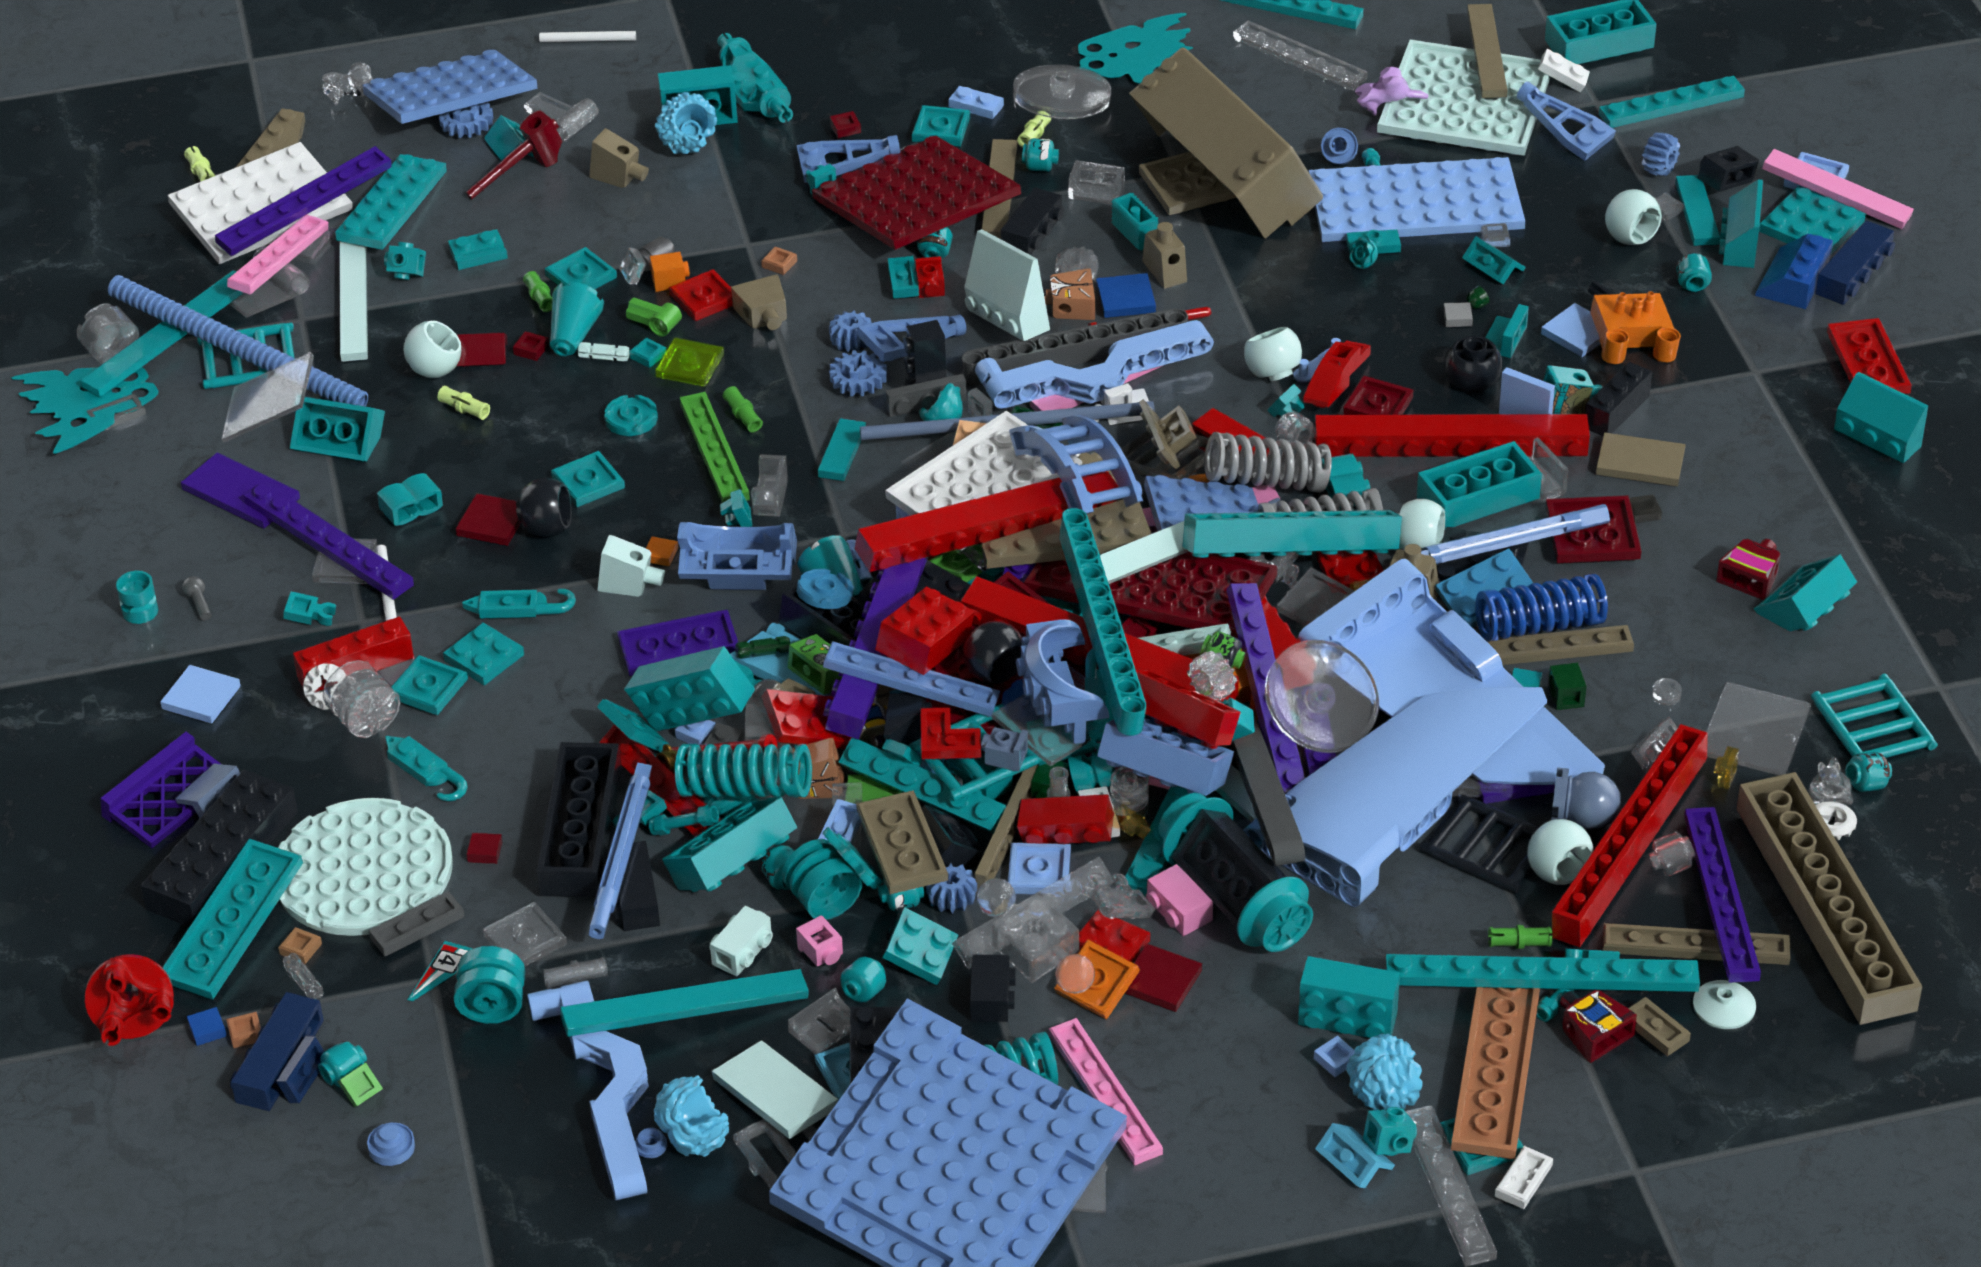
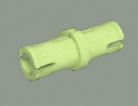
M1045 110L1038 111L1036 116L1024 126V131L1017 138L1018 144L1023 147L1024 144H1028L1031 138H1040L1044 133V128L1051 121V115Z
M193 146L195 153H193L191 147L186 149L184 156L190 163L192 173L198 176L200 182L216 176L210 169V162L202 156L197 147Z
M443 386L438 392V401L455 407L456 411L464 414L467 412L481 420H484L489 415L490 405L472 398V395L467 392L460 393L448 386Z

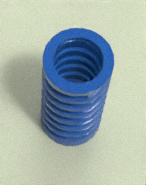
M1597 574L1584 575V578L1581 576H1575L1570 580L1562 578L1556 582L1531 583L1527 587L1525 585H1517L1513 589L1503 587L1499 591L1495 589L1480 591L1476 597L1475 612L1480 634L1483 639L1490 642L1499 640L1498 634L1502 639H1508L1512 632L1515 636L1522 637L1526 629L1530 634L1535 635L1540 631V627L1544 632H1551L1554 629V625L1559 630H1565L1568 624L1573 628H1579L1583 620L1589 626L1603 624L1607 618L1608 602L1605 587ZM1592 584L1597 589L1599 599H1595V595L1591 588ZM1596 602H1600V610H1599V613H1597V603H1596ZM1489 615H1491V628L1489 624Z

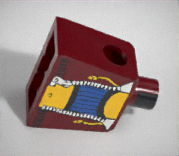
M1571 990L1565 993L1560 1000V1005L1565 1008L1563 1031L1589 1063L1597 1060L1635 1035L1637 1014L1600 990H1594L1583 998H1580Z

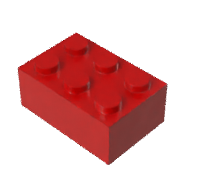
M926 586L881 621L875 650L925 675L966 641L970 634L975 611L966 607L961 602L954 601L940 594L939 591Z

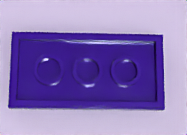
M218 452L181 482L182 490L263 529L273 521L245 504L244 494L265 481L292 500L298 501L300 499L298 490Z
M728 609L617 631L629 676H633L639 666L722 646L731 654L735 651V644L738 643Z

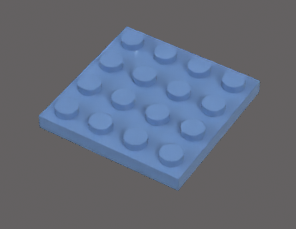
M1163 475L1155 477L1146 476L1144 488L1157 532L1183 522L1185 514L1259 512L1253 488L1246 485H1224L1213 481L1208 483L1197 482L1190 478H1183L1182 480L1171 479Z

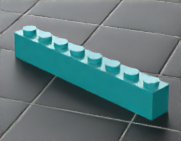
M1391 510L1185 514L1182 547L1190 551L1192 556L1201 558L1209 557V553H1218L1219 556L1233 557L1235 553H1244L1247 556H1260L1261 552H1270L1272 555L1284 556L1287 552L1295 551L1296 554L1312 555V551H1321L1323 554L1335 555L1338 554V550H1346V552L1351 554H1362L1363 550H1372L1375 553H1388L1389 549H1399L1402 516Z

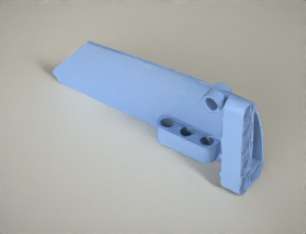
M1401 559L1306 625L1298 636L1302 646L1323 666L1326 675L1332 678H1339L1390 717H1394L1428 694L1480 688L1523 687L1503 668L1500 656L1486 640L1454 610L1447 612L1431 597L1427 579L1407 559ZM1542 707L1471 775L1483 783L1553 785L1557 777V767L1568 768V777L1571 775L1574 778L1582 772L1595 771L1603 774L1605 765L1545 707Z
M1542 687L1480 688L1428 694L1370 732L1285 794L1303 841L1305 861L1282 866L1352 907L1359 906L1378 886L1381 863L1396 849L1400 851L1407 850L1440 819L1450 806L1452 792L1547 704ZM1256 818L1243 831L1271 859Z

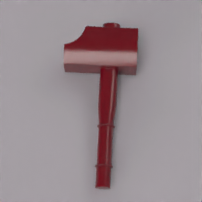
M541 110L529 115L519 127L525 141L498 165L496 164V167L483 178L475 182L465 192L466 195L472 200L479 193L484 192L485 188L531 151L535 159L546 168L557 163L558 152L563 142L557 131L559 128L557 122Z

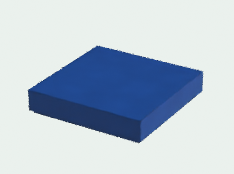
M1148 273L1096 278V286L1104 318L1156 312V303Z

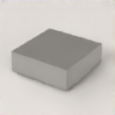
M1444 303L1443 311L1446 327L1472 326L1473 318L1470 303Z

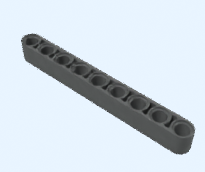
M1169 309L1036 336L1026 341L1017 340L966 351L962 356L963 375L967 384H982L975 373V367L978 362L985 358L994 359L1002 372L1045 360H1051L1064 366H1072L1106 359L1109 356V348L1113 343L1188 322V314L1182 309Z
M1254 715L1255 732L1232 741L1230 748L1234 751V759L1274 866L1305 861L1304 845Z

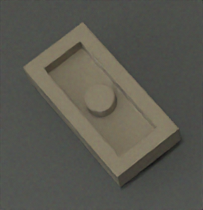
M1644 997L1628 1008L1637 1014L1635 1031L1667 1057L1690 1041L1691 1033L1648 998Z

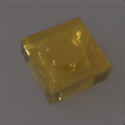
M1727 746L1724 756H1718L1714 768V773L1718 774V787L1730 788L1737 771L1739 749Z
M1123 803L1115 812L1120 822V828L1128 835L1133 836L1137 834L1144 839L1151 829L1146 818Z

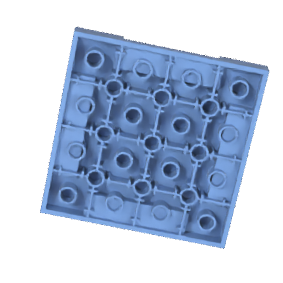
M907 998L874 1044V1052L809 1143H803L770 1189V1204L883 1267H1034L1125 1131L1127 1115L1072 1086L1069 1090H1066L961 1034L962 1027Z

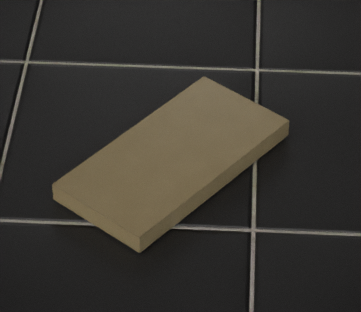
M914 790L856 804L858 816L890 894L948 881L947 869Z

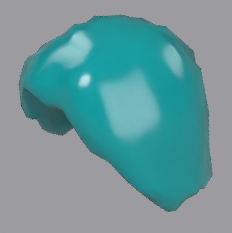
M952 383L947 384L943 391L939 392L938 400L934 405L930 406L929 410L924 407L919 410L921 419L923 421L961 418L963 412L961 388L955 387Z

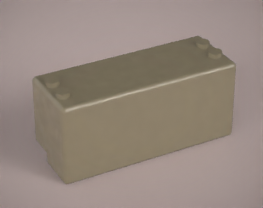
M1180 48L1170 58L1163 60L1161 66L1153 73L1146 75L1142 82L1129 93L1156 135L1160 137L1167 130L1237 197L1265 239L1286 220L1290 226H1293L1323 199L1322 192L1293 147L1186 48Z

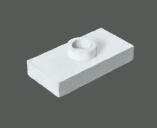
M1524 1146L1495 1189V1197L1525 1209L1553 1166V1158Z

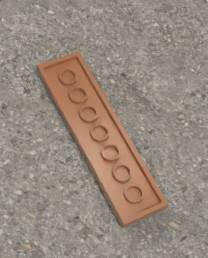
M1477 987L1451 1150L1508 1159L1516 1158L1540 988Z

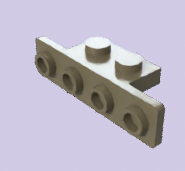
M1142 399L1139 402L1143 410L1140 415L1147 424L1145 427L1152 436L1151 441L1158 449L1156 452L1164 464L1170 462L1177 469L1180 467V464L1175 454L1181 449L1190 446L1192 441L1197 438L1189 419L1180 406H1177L1163 418L1159 419L1154 410Z

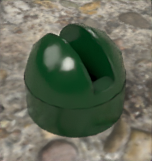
M1480 286L1473 288L1467 295V303H1470L1471 308L1474 309L1483 308L1490 302L1489 296Z

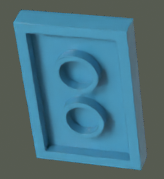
M1507 549L1436 584V592L1449 610H1454L1474 628L1478 626L1475 602L1480 591L1490 589L1499 591L1503 587L1513 589L1517 585H1525L1527 587L1533 582L1512 551Z

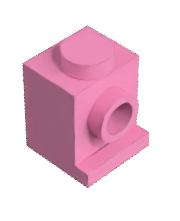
M822 915L796 928L798 950L804 952L817 967L824 963L832 965L843 954L842 937Z

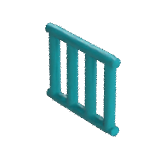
M292 322L236 330L261 343H265V336L280 334L283 353L295 359L291 332L294 329ZM197 337L199 346L202 345L206 375V379L203 380L204 389L281 378L279 375L268 372L259 366V371L243 373L241 358L230 353L232 375L217 377L213 346Z
M1887 674L1880 675L1878 680L1824 694H1821L1819 691L1811 694L1814 704L1852 757L1858 753L1878 752L1885 758L1926 747L1929 750H1934L1938 746L1932 734ZM1885 690L1891 698L1835 713L1829 705ZM1899 709L1905 717L1849 732L1843 724ZM1913 728L1918 735L1914 739L1865 752L1857 744V742Z
M1003 704L995 706L992 717L977 713L951 725V729L980 728L981 744L986 731L980 725L993 719L1002 729L1021 733L1006 716L1004 711L1006 709ZM920 738L910 743L909 747L922 756ZM1028 741V752L1019 772L1000 767V769L988 774L984 772L974 758H958L975 778V780L963 785L959 784L940 759L924 760L950 790L949 796L952 801H955L1038 765L1046 760V755L1043 751L1037 752Z

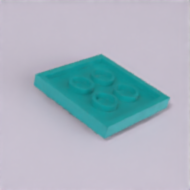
M1798 186L1760 223L1759 232L1787 244L1806 234L1819 235L1833 240L1832 255L1865 222L1866 213Z

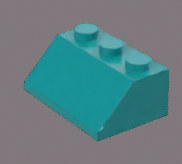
M1758 179L1731 196L1728 208L1723 207L1719 254L1724 255L1723 265L1754 268L1760 227L1763 180Z
M1858 372L1855 374L1837 408L1834 429L1904 463L1922 446L1928 405Z
M299 396L290 449L367 462L381 437L385 411L371 407Z
M1841 554L1802 565L1758 604L1754 610L1758 615L1788 631L1801 628L1803 631H1806L1818 623L1817 618L1831 612L1834 609L1833 604L1846 598L1850 594L1849 590L1857 583V580Z

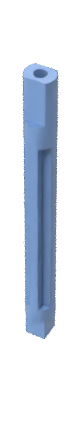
M1602 504L1427 546L1424 550H1421V554L1432 556L1436 564L1606 524L1610 522L1607 506Z
M637 763L635 773L629 781L594 902L595 911L590 924L589 936L595 939L604 938L610 914L614 912L650 787L651 765Z

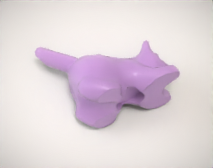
M1396 67L1384 68L1380 73L1381 75L1377 83H1365L1355 90V93L1360 96L1357 102L1374 116L1377 115V108L1382 103L1398 101L1405 97L1427 99L1429 96L1421 90H1410L1406 80L1401 75V70Z

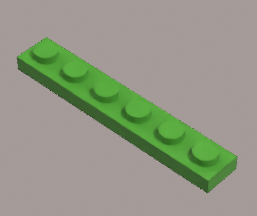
M706 392L680 397V406L722 503L731 498V492L740 489L745 499L750 500L749 490Z

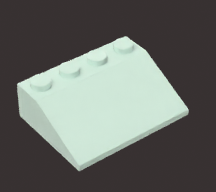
M982 229L977 231L964 287L967 309L1022 341L1049 331L1050 326L1038 259Z

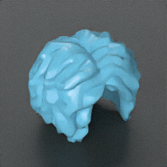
M683 92L666 101V105L662 106V112L656 118L657 122L655 123V128L663 145L668 146L674 154L698 153L707 144L705 138L714 134L717 116L714 106L710 105L708 100H705L700 94L693 93L689 95L688 92Z
M1381 1033L1378 1036L1371 1037L1368 1041L1355 1048L1354 1055L1349 1058L1346 1071L1350 1076L1349 1086L1353 1089V1095L1361 1099L1365 1106L1373 1110H1387L1390 1107L1405 1109L1406 1105L1413 1106L1420 1097L1419 1091L1422 1089V1080L1419 1078L1422 1069L1412 1059L1416 1053L1412 1050L1409 1043L1403 1041V1039H1397L1396 1036Z
M698 1075L694 1078H675L669 1084L665 1083L661 1092L656 1096L657 1102L653 1111L655 1113V1122L664 1133H668L670 1142L679 1153L685 1156L696 1154L697 1156L702 1155L706 1157L711 1151L720 1148L724 1144L725 1136L729 1133V1122L726 1113L723 1112L720 1115V1111L714 1109L715 1104L711 1102L710 1096L706 1095L705 1088L700 1086L703 1080Z

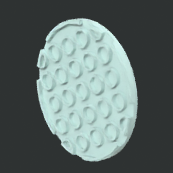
M362 798L326 807V811L314 817L309 815L291 829L292 833L287 839L282 841L278 847L301 855L303 860L302 866L286 888L279 902L300 923L312 929L335 935H368L370 929L441 895L452 873V851L445 830L427 812L418 807L413 809L401 805L400 801L391 799Z

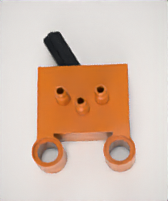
M1598 281L1591 283L1588 287V292L1594 297L1590 314L1600 338L1599 342L1602 347L1601 357L1604 361L1610 364H1620L1625 360L1627 348L1654 347L1653 357L1658 361L1668 363L1675 360L1681 335L1679 331L1674 329L1660 293L1649 291L1645 294H1626L1624 292L1614 294Z

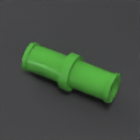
M530 271L526 273L523 277V282L529 289L530 297L532 300L537 301L543 312H550L552 310V297L548 285L541 281L537 272Z
M735 386L727 388L723 393V398L731 406L733 415L737 419H741L749 432L758 431L762 427L763 421L753 410L752 403L745 399Z
M1516 925L1515 928L1489 927L1488 938H1491V940H1488L1489 947L1516 946V949H1524L1525 946L1550 947L1552 945V936H1549V934L1552 933L1551 927L1524 928V925Z

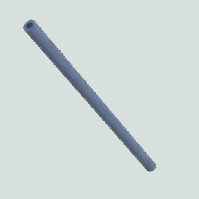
M1148 401V405L1155 412L1154 402ZM1139 402L1011 414L1027 425L1063 423V418L1073 415H1082L1093 420L1141 416L1140 413L1143 410ZM999 415L860 427V439L870 440L956 432L959 420L988 423Z

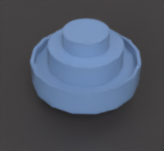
M1338 127L1331 129L1325 134L1322 139L1321 150L1328 162L1341 166L1348 164L1355 158L1358 151V143L1351 131Z
M391 1122L375 1128L368 1136L367 1146L369 1155L374 1162L385 1166L401 1164L410 1158L414 1153L415 1141L413 1132L407 1126Z

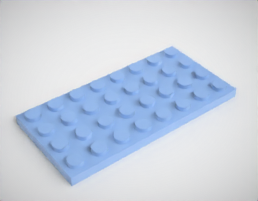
M1509 157L1309 170V174L1323 194V199L1314 206L1322 242L1346 241L1347 233L1370 230L1397 229L1399 237L1525 229V218Z

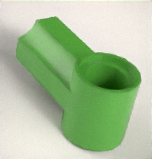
M633 297L629 301L626 310V317L628 319L648 325L653 333L661 337L666 336L682 319L681 311L672 303H664L661 307Z

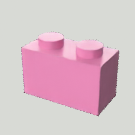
M1177 864L1147 880L1146 899L1149 906L1157 910L1165 918L1167 924L1171 928H1175L1182 936L1213 921V901Z

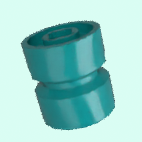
M136 570L120 576L116 582V588L123 618L133 624L146 623L152 620L159 611L152 577L144 571Z
M1093 751L1091 757L1082 754L1068 758L1070 773L1077 794L1080 790L1093 789L1095 785L1109 787L1118 784L1115 767L1108 765L1106 759L1097 757L1098 751Z

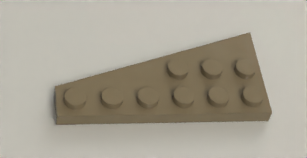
M282 108L236 167L299 143L305 125L304 113Z
M1122 499L1094 508V512L1087 514L1100 555L1151 535L1140 502L1126 507ZM1062 519L982 543V555L987 569L1066 560L1059 539Z

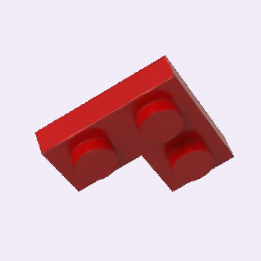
M921 708L922 759L981 758L980 728L951 729L950 708Z

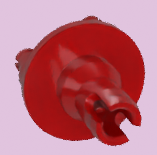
M133 954L113 957L98 966L87 982L85 989L87 1013L92 1022L99 1028L102 1041L105 1043L108 1040L107 1045L109 1046L117 1045L122 1038L134 1039L146 1036L157 1030L164 1022L171 1018L170 1012H172L174 1005L172 982L167 972L158 963L147 957ZM127 984H132V990L126 991Z

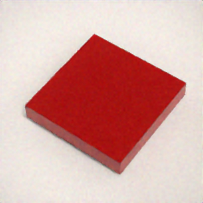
M714 269L669 287V295L695 322L733 306L731 287Z

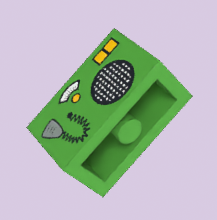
M815 634L789 645L788 669L825 695L832 692L835 680H841L842 677L839 676L837 671L823 668L825 657L831 645Z

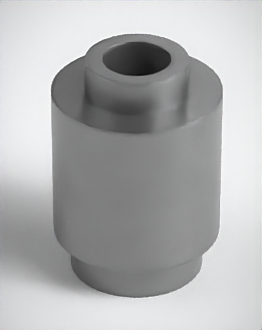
M660 236L640 248L639 253L636 254L637 263L644 271L651 270L650 256L674 253V245L669 239Z

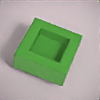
M367 1063L362 1064L337 1081L354 1107L383 1089Z

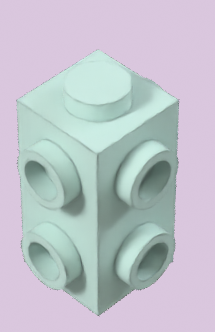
M744 906L737 915H733L728 925L720 934H716L710 942L709 948L712 965L735 976H738L745 967H749L755 956L762 948H766L772 940L773 933L771 931L770 917L761 911H756L747 906Z

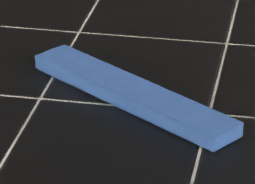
M833 641L823 668L992 717L1000 694L999 690L931 670L922 675L891 658Z

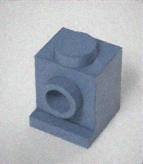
M994 727L991 734L985 733L981 744V751H985V764L1019 772L1028 752V730L1022 729L1021 733Z

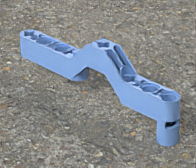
M1194 320L1119 340L1110 346L1109 356L1105 363L1083 369H1076L1054 363L1051 360H1045L1002 372L994 359L985 358L977 363L975 373L994 405L1000 409L1051 395H1059L1091 404L1104 400V391L1123 385L1130 374L1203 355L1211 350L1214 341L1200 321Z
M588 980L560 986V988L547 989L527 994L533 1021L560 1015V1007L594 1002ZM607 1031L569 1036L575 1059L583 1058L612 1071L613 1079L599 1097L596 1100L589 1101L614 1198L615 1200H621L646 1194V1180L627 1113L649 1087L647 1068L640 1045Z

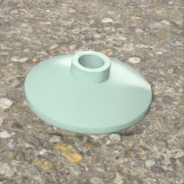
M1716 980L1705 983L1699 988V992H1695L1693 1008L1696 1015L1712 1027L1736 1029L1752 1020L1756 1010V1002L1751 992L1744 986L1735 982L1729 983L1727 980Z

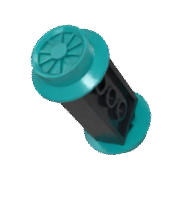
M1190 793L1179 798L1169 806L1163 814L1158 828L1159 834L1163 839L1162 853L1166 861L1173 866L1177 864L1234 923L1237 927L1238 937L1244 944L1252 947L1263 946L1270 952H1279L1297 943L1305 935L1313 920V910L1308 904L1309 890L1305 882L1297 877H1287L1277 866H1274L1269 857L1233 821L1232 807L1224 799L1206 798L1201 793Z

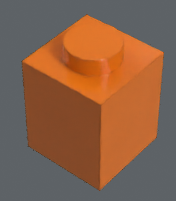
M681 252L650 256L651 274L656 292L669 290V287L685 281V277L690 276L688 262H683Z

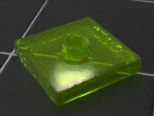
M674 337L655 370L656 377L706 387L724 355V347Z

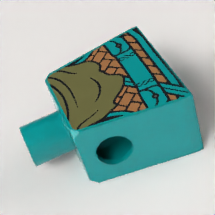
M1547 366L1543 379L1544 382L1555 385L1552 414H1585L1586 403L1603 388L1602 385H1593L1588 373L1582 369Z

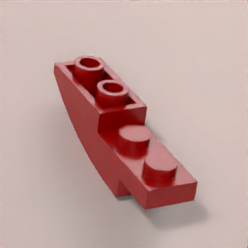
M1347 340L1344 343L1336 341L1324 355L1314 372L1303 397V402L1313 404L1318 408L1329 407L1349 386L1350 375L1370 356L1371 345Z

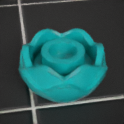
M1359 237L1358 240L1351 244L1352 250L1349 258L1356 268L1366 269L1375 263L1378 257V249L1370 238Z

